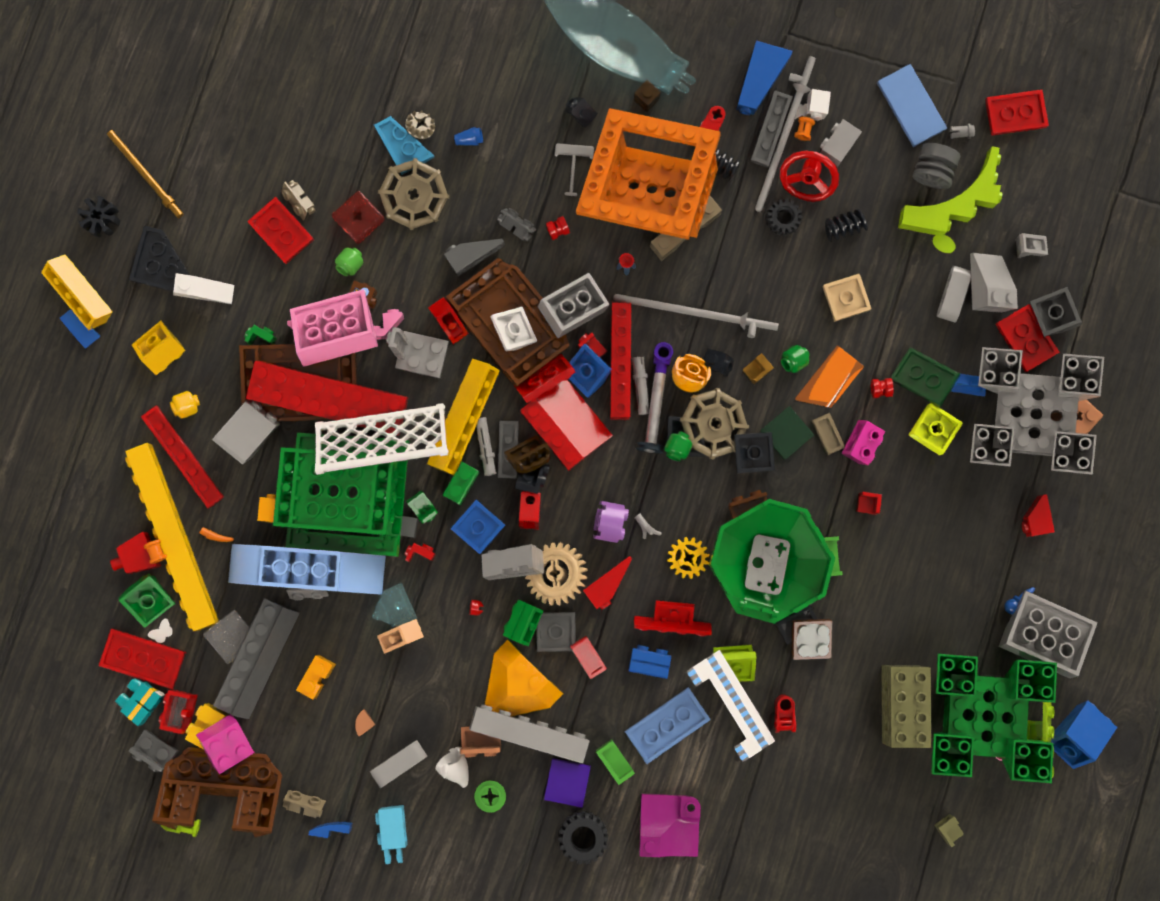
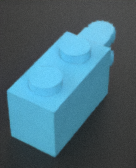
M404 805L381 807L378 813H376L375 818L376 825H380V833L377 834L378 845H381L382 850H384L385 863H391L390 849H396L398 863H403L402 848H406L408 845Z

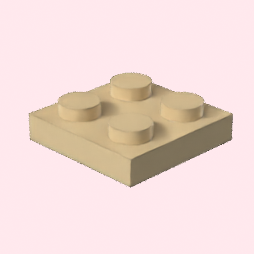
M860 274L822 286L834 322L871 310Z

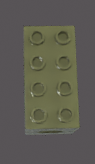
M882 665L883 744L891 748H931V667L920 665Z

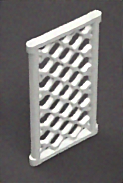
M444 404L330 422H315L316 475L342 469L436 455H448ZM440 413V419L433 418L434 414ZM424 415L425 419L419 423L414 421L416 416ZM396 419H405L402 425L394 424ZM385 421L386 423L382 428L375 427L376 422ZM428 421H432L435 423L430 428L423 426ZM366 424L367 426L362 431L355 429L357 425ZM408 424L416 426L411 431L404 429ZM441 426V433H437L434 430ZM389 427L396 429L391 434L385 432ZM338 428H347L343 434L336 433ZM419 429L426 431L422 436L414 434ZM327 430L328 433L321 437V431ZM369 430L376 431L371 437L365 435ZM399 432L406 434L402 439L395 437ZM350 433L357 434V436H355L351 440L346 438V436ZM380 435L387 437L382 442L375 440ZM428 435L436 436L432 441L425 440ZM330 436L337 437L333 442L326 441ZM411 437L416 439L413 444L405 443ZM360 438H364L367 440L362 445L355 443ZM391 440L397 442L393 447L385 445ZM442 440V447H436L435 444ZM340 441L347 442L342 448L336 446ZM371 443L377 445L373 450L366 449ZM419 443L427 445L422 450H416L415 448ZM321 444L327 445V447L321 451ZM351 446L358 448L353 453L346 452ZM400 446L407 448L402 453H397L395 450ZM331 449L338 451L333 456L326 454ZM380 449L387 450L386 455L377 456L375 453ZM360 452L367 453L366 458L357 459L355 456ZM340 455L347 456L346 461L337 462L336 459ZM321 458L328 459L326 464L321 465Z

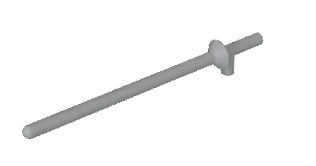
M809 56L802 76L793 73L789 76V81L797 82L793 84L796 94L755 206L757 212L762 211L803 94L811 91L807 87V83L816 60L815 57Z
M615 294L613 297L617 302L737 323L741 325L743 330H745V325H748L747 336L749 338L755 337L757 327L777 331L779 323L747 318L748 312L743 316H735L621 294Z

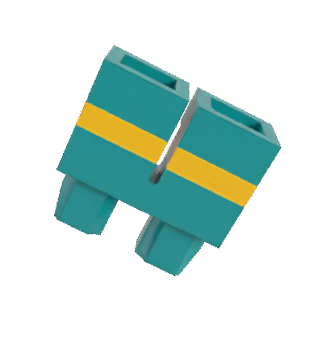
M134 678L127 686L134 692L131 698L122 693L115 702L122 708L120 712L137 726H141L160 704L165 694L153 688L148 682H142Z

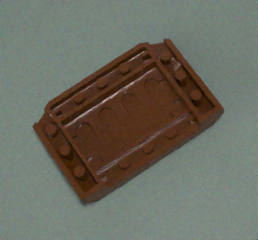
M497 258L446 296L447 302L516 387L569 348L567 335L565 334L557 338L539 310L538 305L541 299H543L542 296L517 266L507 264L500 258ZM523 307L537 342L518 350L505 351L490 316Z
M295 344L239 346L242 405L245 401L249 400L246 399L255 361H263L357 384L356 353L303 367L296 353ZM259 402L263 406V410L267 413L271 412L277 417V421L331 420Z

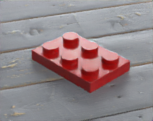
M1043 90L992 96L985 99L991 136L1042 129L1049 126Z
M277 197L272 199L247 221L285 264L290 262L314 241V238Z
M1030 304L996 323L1010 349L1023 350L1021 367L1025 372L1059 353L1050 336L1044 337Z
M560 354L518 387L515 385L514 387L525 402L528 403L536 400L545 391L552 390L561 381L568 380L575 373V370L565 357Z

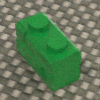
M461 462L458 471L454 474L443 496L461 506L480 472Z
M518 600L512 607L510 620L504 626L503 636L529 646L544 610Z

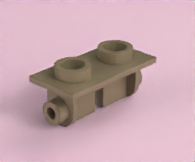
M294 180L288 184L286 181L284 182L281 190L284 199L290 202L296 215L300 216L304 221L307 213L313 214L316 211L314 209L315 205L308 196L300 198L305 192L297 182H294Z
M288 790L283 799V807L286 810L300 813L302 807L305 808L303 815L313 818H321L322 809L326 803L325 800L319 797L308 796L299 791Z

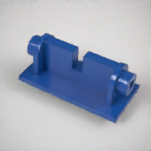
M960 374L959 379L950 392L985 397L987 389L978 386L979 376Z

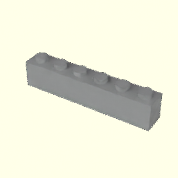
M481 704V707H475L469 730L579 763L584 762L589 745V740L585 739V734L574 732V735L566 733L567 729L558 726L555 729L548 728V723L537 721V724L529 722L530 718L521 715L518 718L511 717L510 712L500 710L497 713L492 711L493 707Z

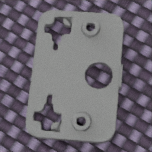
M764 535L754 537L747 565L748 570L745 580L747 589L772 595L781 593L790 550V543L788 541ZM783 543L786 551H782V554L778 557V549H775V546ZM759 557L763 560L764 564L761 568L753 566L752 561L754 558ZM776 577L775 581L779 588L771 591L768 583H772V580Z

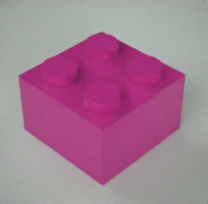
M231 714L196 735L210 762L219 774L254 753L240 725Z

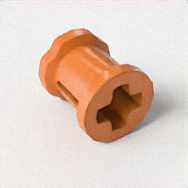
M799 117V127L794 137L799 140L810 141V132L812 126L815 125V120L808 117Z
M160 539L151 541L143 546L144 549H147L150 556V564L158 563L167 558V555L163 553L160 546Z

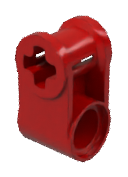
M721 106L712 107L700 127L719 131L725 119V110ZM716 113L719 114V117L717 119L713 118L716 115Z
M785 694L779 695L775 700L774 726L776 733H779V731L796 732L795 703L792 698ZM788 699L790 703L788 708L781 709V701Z

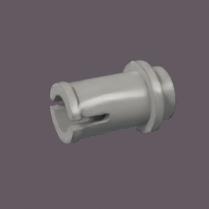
M969 123L967 126H951L950 132L957 133L950 134V138L967 137L970 139L974 137V125Z

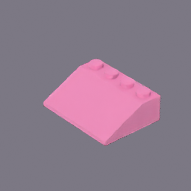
M364 289L290 309L296 353L303 367L378 347Z

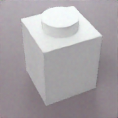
M812 89L808 94L805 116L811 117V119L816 121L824 119L828 114L831 92Z

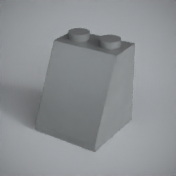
M252 400L245 401L212 439L242 465L253 458L280 424L274 414L271 412L267 413L262 409L263 406L259 402Z

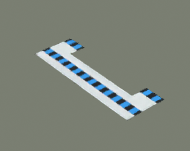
M720 650L686 671L695 686L710 679L746 737V740L734 747L742 762L775 742Z

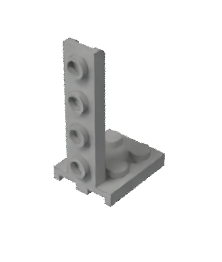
M393 327L392 332L389 331L387 343H389V348L397 357L396 369L441 378L449 341L407 331L403 333L400 328Z

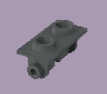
M511 208L501 210L504 215L500 214L497 218L499 224L509 231L515 226L516 229L513 234L523 241L526 240L528 242L532 237L530 233L537 231L533 227L534 224L527 219H521L518 217V213Z

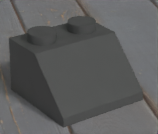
M1068 287L1030 301L1044 337L1083 325Z

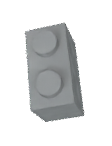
M844 119L840 124L836 122L830 131L832 133L830 139L825 138L820 145V148H822L820 154L827 156L837 167L862 132Z

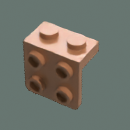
M470 726L461 727L462 748L460 749V754H465V757H476L478 753H484V756H496L497 752H500L501 739L469 730Z

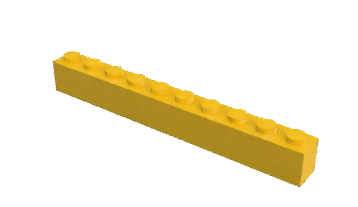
M145 443L125 451L127 455L125 457L126 463L129 468H132L134 473L132 479L140 489V500L142 503H145L147 508L145 511L146 516L153 523V535L156 539L161 540L162 551L167 555L166 560L168 564H166V569L169 575L173 576V588L176 593L179 592L181 598L179 603L182 610L187 613L188 618H186L188 627L193 629L194 632L219 623L153 445Z

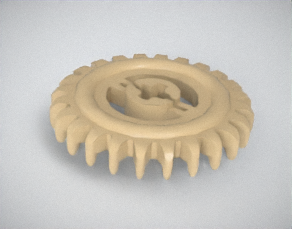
M561 542L557 547L555 543H551L550 548L544 545V568L551 562L546 575L553 582V587H549L544 582L543 574L525 577V579L531 580L527 587H533L530 591L531 594L537 592V600L542 597V603L545 604L549 600V604L553 606L554 601H556L557 605L560 606L561 599L568 604V597L575 600L574 592L581 594L578 586L585 587L581 580L587 579V577L582 575V573L588 570L581 567L586 562L579 560L582 554L575 555L577 552L576 548L570 550L569 544L563 548V543ZM559 560L565 562V564L568 566V569H569V577H568V579H567V571H566L564 568H562L561 566H559ZM557 571H559L560 574L557 575V578L554 577V575L557 574Z

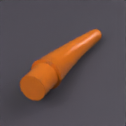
M205 527L199 532L207 539L213 541H234L232 537L219 535Z

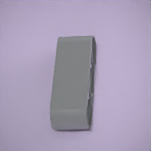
M953 265L941 298L937 317L956 323L971 280L970 270Z
M416 740L371 770L370 773L378 786L382 788L425 759L427 754Z

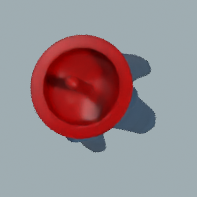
M629 253L622 254L616 266L617 270L623 267L625 275L629 274L631 267L633 269L636 268L634 257Z

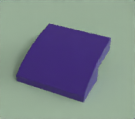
M552 758L544 800L583 807L591 766Z

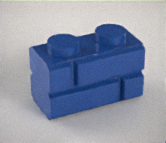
M637 645V648H632L628 671L668 678L671 655L667 654V650L656 649V652L648 651L649 647Z

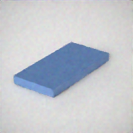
M911 64L877 82L913 147L947 129Z
M687 687L628 728L625 733L646 764H648L711 719L689 687Z

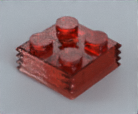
M357 191L332 214L333 219L356 244L361 243L385 221L384 216L360 191ZM361 214L362 219L360 221L358 219L355 220V215Z

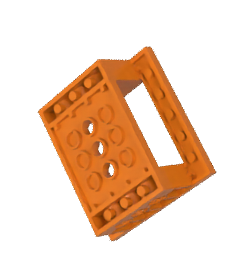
M609 108L576 214L689 240L690 236L697 238L718 170L715 152L721 136L720 131ZM623 131L696 146L692 160L626 147ZM636 182L639 184V187L637 189H630L629 185ZM654 186L657 188V191L655 193H648L647 189ZM669 190H673L676 192V194L673 197L665 196L666 192Z

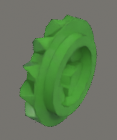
M485 781L475 791V802L485 812L498 811L505 803L506 793L504 787L498 782ZM489 788H491L492 794L499 795L493 798L492 805H490L488 798L482 797L488 794Z

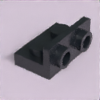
M545 464L528 473H519L515 488L538 494L540 487L545 485L550 465Z

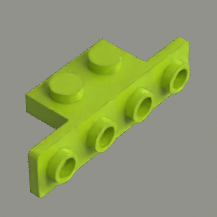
M1043 702V721L1028 720V739L1051 742V738H1054V727L1051 726V718H1054V707L1051 706V702ZM1052 767V778L1054 777V767Z

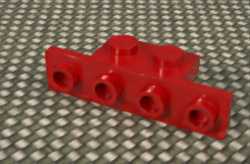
M656 600L654 618L634 617V628L642 631L657 630L662 633L669 631L677 632L678 634H696L698 636L712 634L711 623L693 621L694 604Z

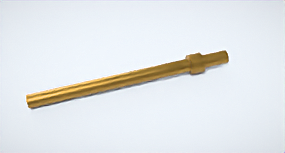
M110 130L107 133L108 137L158 194L164 206L170 209L178 219L181 218L184 213L175 204L176 201L172 196L167 195L117 134Z

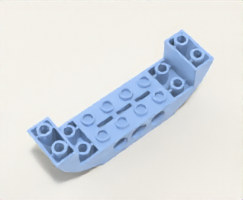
M232 544L228 583L382 594L386 556Z

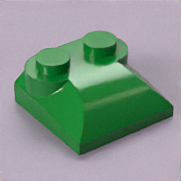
M150 573L141 577L119 597L120 603L144 628L175 604V601L158 583L156 577Z

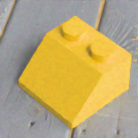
M161 320L132 344L140 360L155 375L164 371L172 361L180 358L182 353L186 351Z

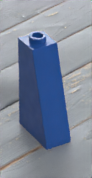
M756 41L736 110H739L744 115H754L789 62L792 54L791 50Z

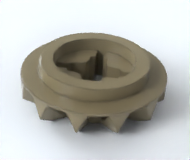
M422 110L420 112L414 111L408 115L405 121L408 133L418 139L430 137L436 127L434 119L430 117V114H425ZM424 121V125L417 128L418 122Z

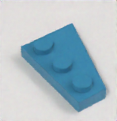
M391 116L374 125L396 165L411 161L414 158L425 163L435 157ZM409 169V170H406V171H403V172H400V173H401V175H403V174H405V173L411 171L412 169Z

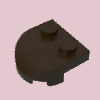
M535 435L505 451L504 456L517 472L528 473L550 461V449L547 442L543 443Z

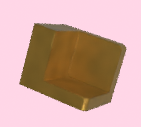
M761 353L743 369V372L753 384H756L774 367Z

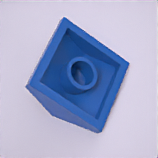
M584 344L569 362L575 370V373L572 374L569 380L589 398L605 383L612 369L587 344Z

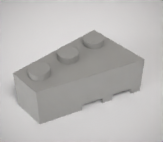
M532 544L507 548L501 551L490 550L486 554H481L483 578L487 580L544 574L543 551Z

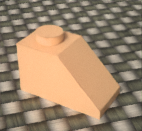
M417 619L384 632L377 637L385 654L423 638V634Z

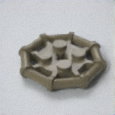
M417 158L393 167L390 166L380 190H378L387 219L390 218L410 228V230L437 222L447 199H449L440 174L441 171L418 161ZM413 168V174L401 178L398 174ZM417 169L431 176L425 179L417 175ZM395 176L399 181L394 191L388 190ZM435 179L439 194H435L432 191L430 182ZM416 189L419 197H415L412 200L408 192L409 190L413 191ZM388 195H394L397 206L392 209ZM439 198L433 212H431L429 205L432 199ZM402 209L410 213V220L396 212ZM423 211L429 214V216L414 220V214Z
M715 388L712 391L698 395L693 394L682 418H680L684 432L689 435V439L693 443L692 448L712 460L728 453H735V443L730 438L732 430L735 428L739 429L736 434L738 435L745 434L749 429L741 406L742 402L720 391V388ZM714 398V404L705 406L702 401ZM720 399L730 404L731 407L728 409L721 406ZM697 405L700 411L696 415V419L690 418ZM734 410H735V413H736V416H737V419H738L739 424L735 423V420H734V417H733V414H732V412H733ZM713 418L715 421H719L717 429L711 426ZM690 423H694L698 435L695 438ZM702 438L704 441L711 443L710 449L698 441ZM727 442L728 446L716 449L717 443Z

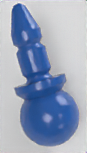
M1032 587L1025 591H1028L1033 594L1035 588ZM1023 593L1019 596L1015 595L1013 599L1005 602L1004 609L1007 613H1015Z

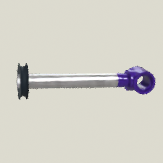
M666 342L657 344L654 349L653 364L656 367L645 442H637L638 448H635L636 450L648 453H664L661 451L664 446L656 443L667 367L670 366L673 355L672 346ZM664 349L668 352V356L660 357L658 351Z

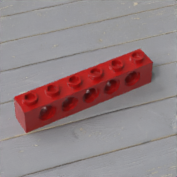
M612 303L610 420L630 419L631 303Z

